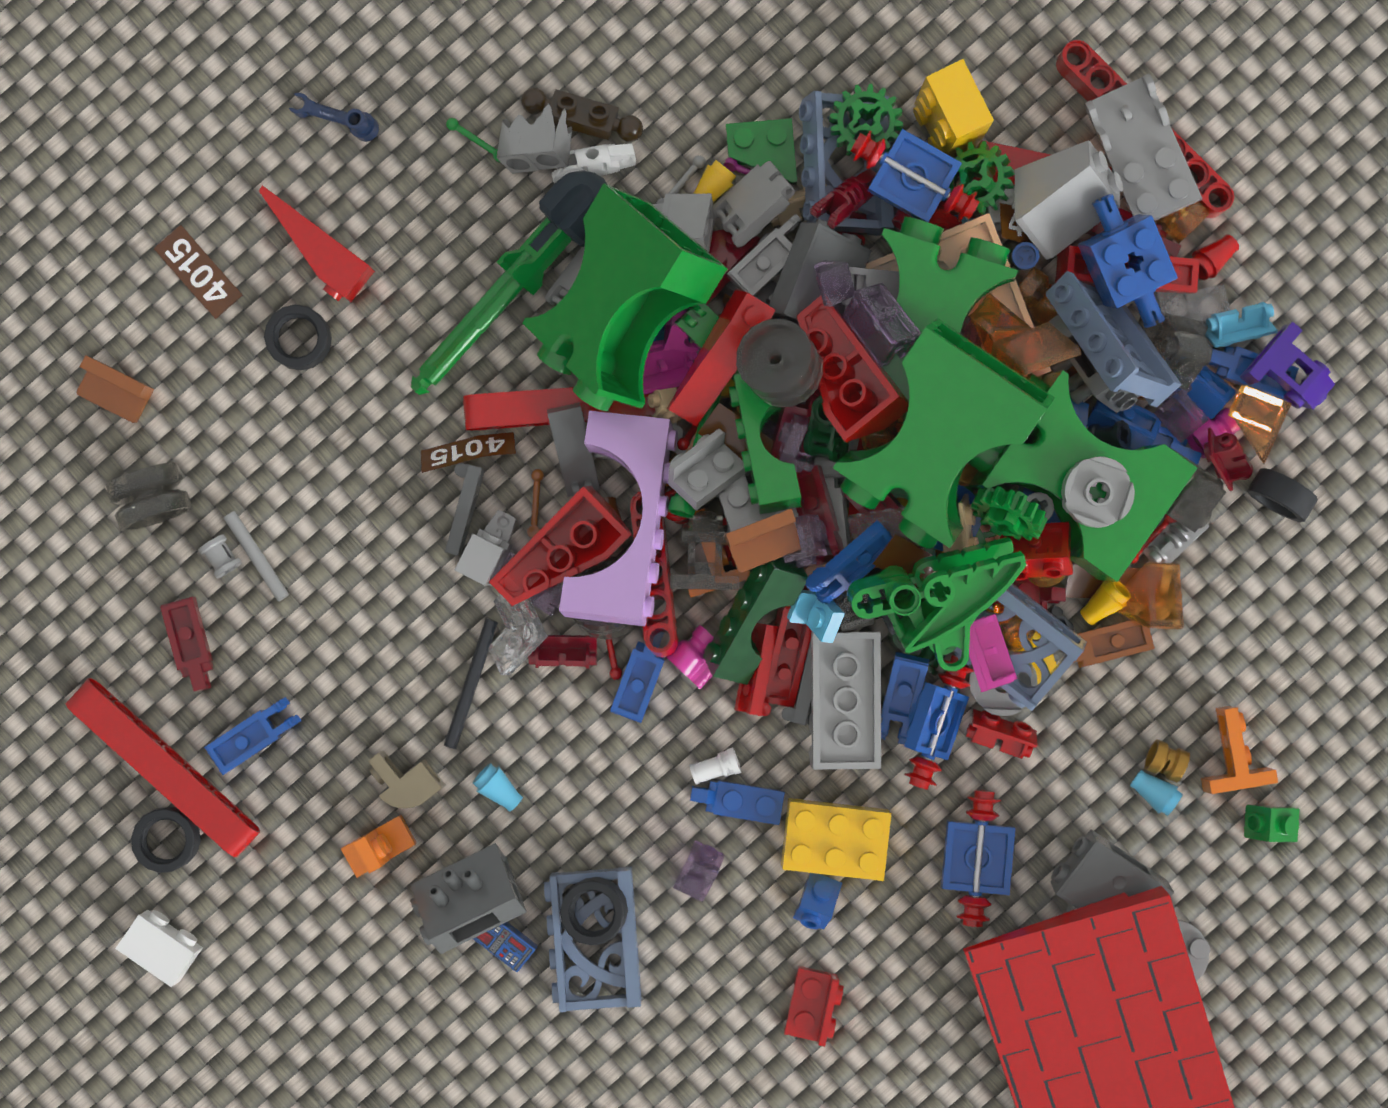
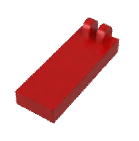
M762 623L755 625L751 638L762 660L747 685L739 683L734 710L757 716H768L770 714L771 706L765 703L764 700L778 626Z

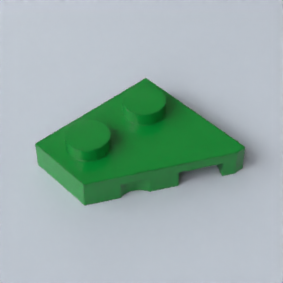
M792 118L726 124L728 158L735 159L738 164L748 165L753 168L756 165L761 167L767 161H771L789 184H797Z

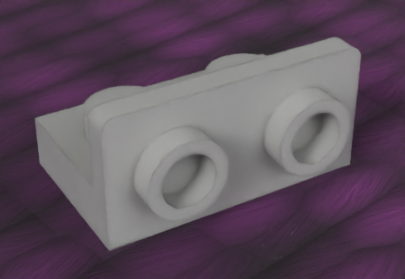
M721 429L716 430L711 435L706 434L701 437L693 448L685 454L679 453L669 465L668 485L695 510L699 509L747 473L744 471L743 461L724 444L725 433Z

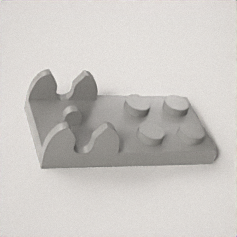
M1149 73L1118 89L1084 103V107L1112 171L1117 172L1123 184L1122 194L1132 216L1137 214L1152 215L1155 221L1202 200L1200 191L1170 126L1166 108L1159 101L1154 81Z
M811 632V714L809 716V730L812 737V745L809 749V761L813 770L881 769L880 632H837L833 643L821 642Z

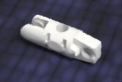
M604 144L571 150L569 166L554 170L552 172L553 182L556 183L570 172L585 170L602 176L636 165V157L633 144Z

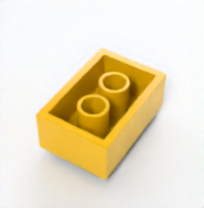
M964 59L927 76L913 108L918 124L920 126L925 125L930 135L928 143L953 158L958 156L955 150L957 147L965 152L968 150V142L972 141L975 147L978 146L994 121Z
M788 798L781 858L782 869L884 881L892 813L888 809Z

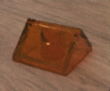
M1047 322L994 341L991 355L1024 376L1081 355V351L1076 344Z

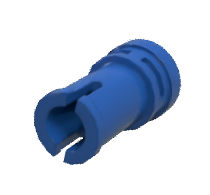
M1030 242L1018 244L1012 252V261L1019 270L1031 269L1039 260V250Z

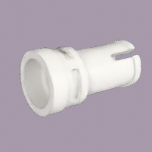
M732 747L717 753L718 756L696 764H690L695 784L698 785L701 782L722 775L727 777L742 773L734 748Z

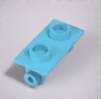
M1265 302L1242 307L1241 318H1239V312L1236 309L1214 313L1211 315V318L1206 319V326L1200 329L1215 348L1278 333V330L1269 321V318L1274 316V308L1272 304H1266Z

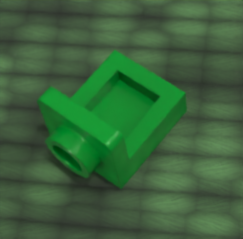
M1248 804L1245 810L1244 837L1266 842H1298L1300 809Z

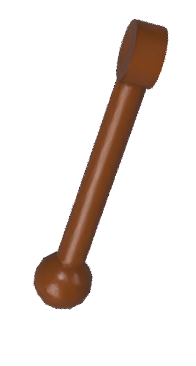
M535 469L531 473V478L534 480L531 526L527 529V534L530 538H533L540 530L538 527L540 483L544 479V472L541 469Z

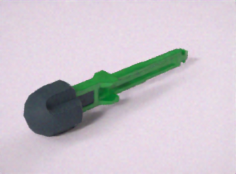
M585 170L570 172L559 179L539 201V209L547 218L519 249L505 252L496 263L505 272L419 368V376L417 378L412 377L411 388L418 395L429 393L430 391L427 388L432 384L436 386L523 288L532 295L541 288L544 271L572 240L579 246L585 247L583 218L604 183L607 184L604 178L596 173Z

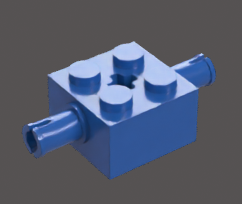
M1113 194L1103 196L1101 201L1097 199L1092 202V205L1104 230L1079 243L1078 247L1103 305L1117 309L1134 301L1143 321V326L1145 328L1157 325L1156 321L1161 323L1165 320V317L1160 310L1154 292L1157 288L1177 279L1178 276L1153 216L1137 214L1123 221ZM1126 262L1129 263L1128 267H1125Z

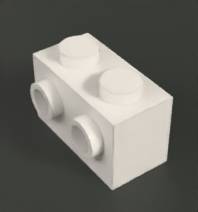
M146 910L137 916L115 949L172 987L182 979L203 947L196 943L197 938L190 932L183 929L178 931L168 924L170 920L164 914L156 910L152 912Z

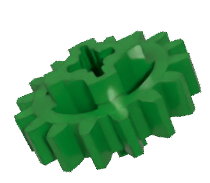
M869 84L867 91L862 92L860 86L855 85L853 95L844 91L842 92L843 103L840 101L834 102L833 109L837 113L830 114L829 122L837 125L830 128L831 136L839 135L836 140L838 148L843 145L848 146L847 156L852 154L850 150L860 133L867 136L871 130V139L875 142L884 138L886 144L884 152L890 151L888 141L893 143L896 141L898 134L895 131H900L903 127V122L896 120L902 116V108L893 109L897 98L893 96L886 99L885 88L875 93L873 92V84ZM863 102H872V103H875V104H867V103H863ZM848 111L852 121L845 128L843 118ZM885 116L888 117L889 121L886 133H884V128L880 124ZM863 118L865 121L873 119L872 125L869 126L867 123L860 125V119Z
M972 141L968 142V150L965 152L957 147L955 150L958 156L955 159L962 164L948 188L952 191L956 186L958 175L961 181L959 185L964 184V193L971 195L977 191L975 199L980 202L976 209L982 216L986 214V207L991 206L992 209L997 211L998 205L996 201L998 199L1007 201L1009 198L1004 192L1005 189L1014 188V184L1008 179L1015 175L1013 168L1007 166L1011 161L1006 154L1001 155V150L996 145L989 151L986 141H982L979 148H976ZM996 166H997V169H998V180H997V183L994 182V180H993V175H994L995 172H996V170H995V167H996ZM974 177H977V178H981V177H982V179H981L980 181H977V180H973V181H972V179H973Z
M997 486L996 490L993 488H979L970 509L974 510L973 516L981 518V524L990 525L991 532L999 536H1012L1017 540H1020L1022 536L1029 541L1033 537L1038 539L1048 519L1044 517L1045 511L1037 509L1039 504L1027 501V495L1018 490L1016 492L1012 489L1005 491L1000 486Z

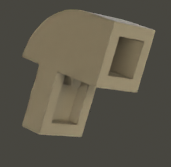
M384 750L378 752L368 761L372 766L369 771L376 781L381 785L386 783L389 787L379 797L385 803L396 808L406 809L419 806L446 786L426 760L421 761L405 775L402 774Z

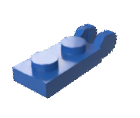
M876 520L825 565L826 567H817L812 574H809L805 584L812 593H816L815 596L822 604L830 603L845 590H848L853 581L863 578L876 567L873 565V562L893 537Z
M896 652L881 710L882 740H885L888 735L890 720L902 722L897 738L899 744L905 745L907 739L906 732L913 721L917 709V699L923 689L929 659Z
M286 697L265 710H259L204 747L222 775L227 774L281 738V734L302 721L297 714L287 718L278 727L275 728L269 717L287 708L290 702Z

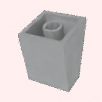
M1089 140L1015 169V221L1046 260L1053 258L1100 222L1092 202L1097 199L1101 201V197L1113 194L1117 207H1120V192L1123 191L1121 178L1117 172L1110 170L1103 152H1097Z

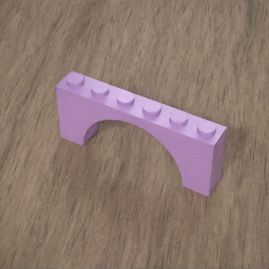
M589 411L584 441L585 446L590 453L600 454L613 459L632 474L638 482L641 491L643 511L638 533L632 545L620 559L609 567L591 575L564 577L559 611L564 617L646 626L647 617L653 616L654 597L650 596L651 584H657L659 576V563H655L656 550H662L664 530L659 529L661 516L666 517L668 512L669 498L664 496L669 477L670 450H676L678 431L673 430L670 419Z

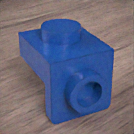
M809 873L800 903L794 912L793 918L799 920L807 928L825 929L832 919L842 882L821 874Z

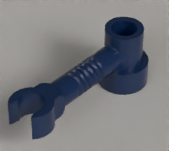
M295 93L294 95L304 101V106L298 110L289 108L291 112L300 118L315 116L345 125L357 139L363 142L373 140L379 132L377 120L369 113L362 112L359 109H352L348 112L334 109L312 101L303 93Z

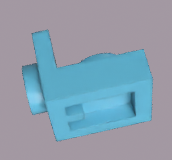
M802 590L796 602L789 610L788 620L792 623L806 624L821 642L833 643L845 613L834 601L822 604L815 596V592Z

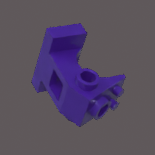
M1294 322L1282 326L1278 333L1240 375V378L1250 386L1259 382L1266 375L1286 390L1287 393L1283 396L1286 400L1284 402L1297 409L1305 407L1314 410L1316 406L1324 402L1328 392L1335 383L1328 376L1331 372L1326 365L1318 360L1312 361L1292 344L1303 330ZM1293 362L1301 367L1306 374L1301 379L1302 382L1300 384L1285 373Z

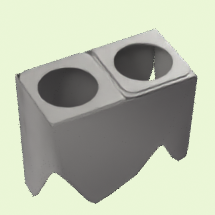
M549 104L532 125L522 115H518L511 126L507 119H503L497 151L498 160L512 174L568 167L572 127L567 128L565 108L560 116L556 132L552 109Z

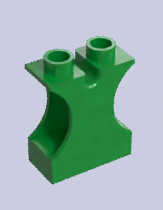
M604 183L583 218L585 249L580 270L572 287L564 298L551 310L539 316L525 318L522 324L543 343L537 352V356L542 362L560 373L572 375L573 373L578 378L573 387V392L581 400L602 411H608L613 401L642 409L645 405L643 392L644 367L655 337L661 328L678 312L694 305L706 304L728 268L650 202Z
M905 216L900 232L886 228L882 232V236L891 247L898 264L899 293L897 301L884 325L875 334L864 340L863 343L909 401V384L902 362L924 328L936 319H939L961 334L966 318L976 303L995 288L1014 282L1018 270L1005 266L1010 249L973 237L970 238L966 253L960 254L957 265L953 269L944 270L938 265L942 251L939 243L944 229L937 225Z
M936 319L924 328L902 362L909 384V407L904 424L897 436L886 444L875 448L850 450L833 466L834 470L846 477L841 484L842 491L853 501L869 509H875L880 501H884L895 488L903 489L908 495V503L901 512L903 518L898 527L910 540L927 549H933L938 541L951 548L964 529L960 522L957 492L960 477L966 464L980 453L991 448L1011 444L1023 445L1055 399L1054 396L939 319Z
M1061 370L1047 374L1043 380L1030 373L1025 378L1054 396L1055 399L1023 445L1011 444L994 447L971 459L968 464L978 470L968 486L973 490L979 488L988 489L1007 483L1025 487L1033 492L1047 494L1053 501L1054 511L1060 522H1069L1070 559L1098 580L1118 582L1195 473L1197 467L1165 444L1148 445L1134 450H1127L1101 441L1087 430L1073 408L1069 394V374ZM1093 457H1107L1122 464L1127 470L1126 473L1130 478V482H1133L1135 489L1134 501L1128 514L1114 524L1102 528L1088 527L1076 522L1062 506L1061 489L1067 472L1078 461ZM1097 482L1095 487H1090L1089 493L1092 494V500L1097 502L1098 498H1105L1106 492L1101 490L1102 484L1100 482Z

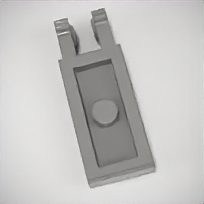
M795 214L779 229L775 228L727 273V277L740 291L756 296L783 270L793 245L785 236L799 225L801 218Z

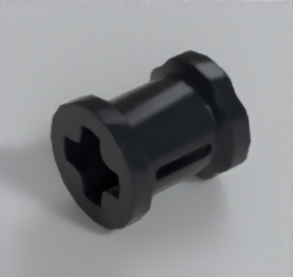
M1124 420L1116 421L1114 425L1108 426L1092 424L1087 429L1096 438L1111 446L1127 450L1130 447L1131 432Z

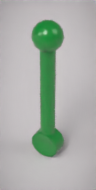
M449 118L447 120L446 127L449 130L458 131L491 153L496 162L501 163L497 158L498 149H495L460 126L456 118Z

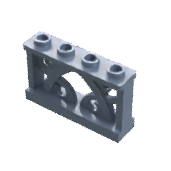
M813 91L802 99L799 107V118L803 124L800 150L804 154V169L801 175V182L803 187H805L803 218L806 220V223H815L816 219L829 220L830 215L827 213L816 218L811 215L810 209L816 202L843 182L828 162L831 154L837 147L836 140L839 135L831 136L830 128L837 124L829 122V127H824L822 109L824 108L834 110L833 104L835 101L843 103L842 94ZM863 102V103H867V104H875V103H872V102ZM847 112L843 118L845 128L850 123ZM885 116L884 120L880 122L881 126L884 128V133H886L889 127V121L887 116ZM861 118L860 125L867 123L869 124V126H871L873 119L865 121L863 118ZM863 159L862 161H864L865 170H867L866 160ZM878 160L876 166L870 168L876 173L881 167L879 165L880 160ZM862 170L861 172L857 173L855 176L859 175L860 173L864 172L865 170ZM874 195L858 209V211L867 214V220L850 219L848 217L837 225L834 231L867 233V235L880 236L884 228L889 230L894 228L892 223L894 218L893 206Z
M1069 271L1046 292L1047 298L1110 391L1117 392L1122 389L1143 396L1149 405L1158 407L1182 385L1126 305L1117 309L1104 306L1096 287L1079 281L1074 273Z
M1012 584L996 600L1004 605V611L995 614L998 622L1008 620L1015 615L1022 619L1019 628V639L1025 651L1009 652L1016 676L1020 672H1026L1031 678L1033 670L1029 663L1035 662L1041 671V682L1036 686L1028 687L1017 676L1014 682L1000 687L1009 693L1010 700L1021 708L1027 707L1033 711L1071 664L1082 654L1087 641ZM993 605L988 607L989 609L994 610ZM984 610L982 613L978 615L976 619L994 613ZM1030 630H1036L1041 634L1040 639H1032V642L1037 646L1035 648L1032 647L1027 638V632ZM956 647L954 654L958 659H960L962 651ZM1060 649L1066 655L1050 673L1043 658L1050 656ZM970 657L966 665L972 664Z
M632 866L551 873L550 881L544 882L545 901L552 904V915H547L548 936L554 935L555 949H549L550 969H556L557 982L552 983L553 1003H559L560 1012L625 1006L627 1008L641 1007L642 997ZM585 878L618 879V887H620L625 895L628 907L626 922L618 932L622 933V940L610 944L602 952L597 965L580 951L566 929L563 932L560 914L563 901L562 894L568 885L577 884ZM589 891L587 894L590 900L584 904L580 896L576 901L574 909L579 924L582 925L594 913L599 924L606 928L611 922L603 917L600 908L605 905L606 914L608 910L614 909L609 897L603 893L595 895V891ZM565 953L575 963V965L570 966L567 970L565 966ZM613 953L618 954L621 958V964L614 966L610 961L609 970L605 969L604 966L608 956ZM579 976L581 978L582 984L579 987L581 988L587 984L589 976H592L596 979L594 988L586 996H577L569 988L571 977ZM602 982L626 988V994L598 996Z

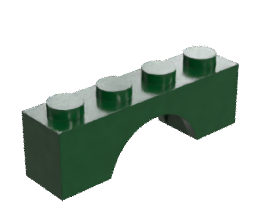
M786 555L750 570V575L743 587L736 593L735 601L728 614L722 618L719 630L705 649L704 659L713 677L745 685L749 683L762 660L751 638L755 625L770 611L794 605L806 584L808 575L798 558Z

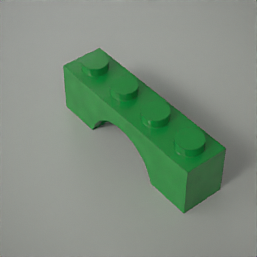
M775 367L734 374V386L728 388L732 407H739L741 417L735 419L738 440L745 439L747 451L741 452L744 471H751L753 483L748 484L751 505L758 504L760 515L801 507V494L795 465L773 457L765 449L760 437L763 426L768 419L781 410V396Z

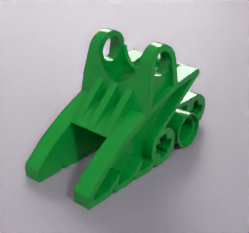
M1009 537L986 542L985 545L981 543L965 547L961 552L957 549L940 553L937 557L935 555L924 557L914 564L912 574H908L902 567L896 565L886 567L880 574L853 581L848 587L847 598L858 617L871 619L888 615L893 624V630L906 653H912L929 646L935 653L939 665L944 670L958 671L969 660L970 626L980 613L990 607L1014 583L1026 567L1025 555L1021 551L1013 553V543ZM926 567H931L933 571H937L929 574L926 578L920 577V573L925 574L923 569ZM880 589H881V591H882V593H883V595L885 596L886 599L881 600L880 597H882V596H881V594H880V592H879ZM869 594L867 597L868 602L861 603L862 595ZM897 614L903 616V617L901 618V620L899 619V617H898ZM956 647L960 648L962 655L957 662L946 663L943 660V655L953 652Z

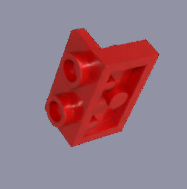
M1069 522L1046 523L1038 539L1033 537L1031 541L1023 536L1020 540L1007 536L1012 540L1013 553L1021 551L1025 555L1026 567L1017 577V581L1033 577L1060 578L1073 574V565L1070 559L1071 527Z
M798 966L784 1027L785 1035L817 1041L818 1045L823 1047L826 1045L827 1038H833L836 1018H832L834 1005L840 1006L844 988L843 985H839L837 974Z

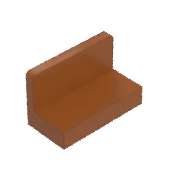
M85 355L79 367L87 372L77 389V395L132 423H137L154 389Z
M792 508L724 534L738 572H745L803 548V543L794 523L796 519Z

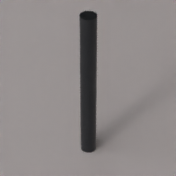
M485 618L444 742L446 747L457 749L498 625L497 621Z

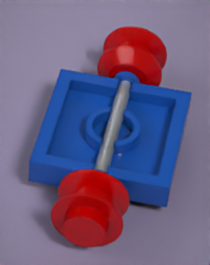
M904 129L901 130L889 153L885 152L884 154H882L886 148L884 138L875 142L871 139V130L867 136L860 133L850 150L856 154L853 161L860 157L866 160V169L876 166L878 160H880L879 165H881L867 190L868 192L913 218L929 222L940 201H945V214L952 210L959 214L958 222L963 217L971 218L980 202L975 199L977 191L971 195L964 193L963 183L955 186L952 191L948 188L962 164L960 161Z
M952 655L950 661H944L946 663H955L959 659ZM965 665L958 671L946 670V673L938 674L940 680L949 686L945 685L942 688L926 682L918 696L917 709L913 721L907 729V739L904 745L906 748L921 752V756H923L909 759L914 765L913 772L905 773L904 775L910 777L909 784L925 790H928L930 784L937 786L932 780L934 772H941L942 769L938 763L931 761V759L935 760V757L945 760L949 759L969 700L968 696L957 693L958 689H955V687L960 689L970 687V684L965 680L967 673L974 672L973 669L969 668L970 665Z
M974 790V796H967L968 799L973 801V808L967 810L966 814L975 819V823L947 820L941 888L968 891L969 895L958 899V902L964 906V912L957 914L956 917L963 919V925L970 927H983V922L990 921V918L984 915V908L992 904L985 897H982V893L1010 895L1016 828L989 824L988 821H993L1000 816L993 811V806L995 803L1000 802L1001 799L994 798L995 792Z

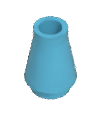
M491 763L473 781V784L477 787L476 792L503 806L509 812L523 798L499 766L495 768Z
M1143 770L1138 772L1130 784L1158 814L1162 812L1168 816L1183 796L1177 790L1178 786L1147 774Z

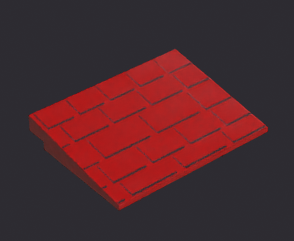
M1162 886L1130 897L1124 892L963 948L1015 1108H1235L1169 893Z

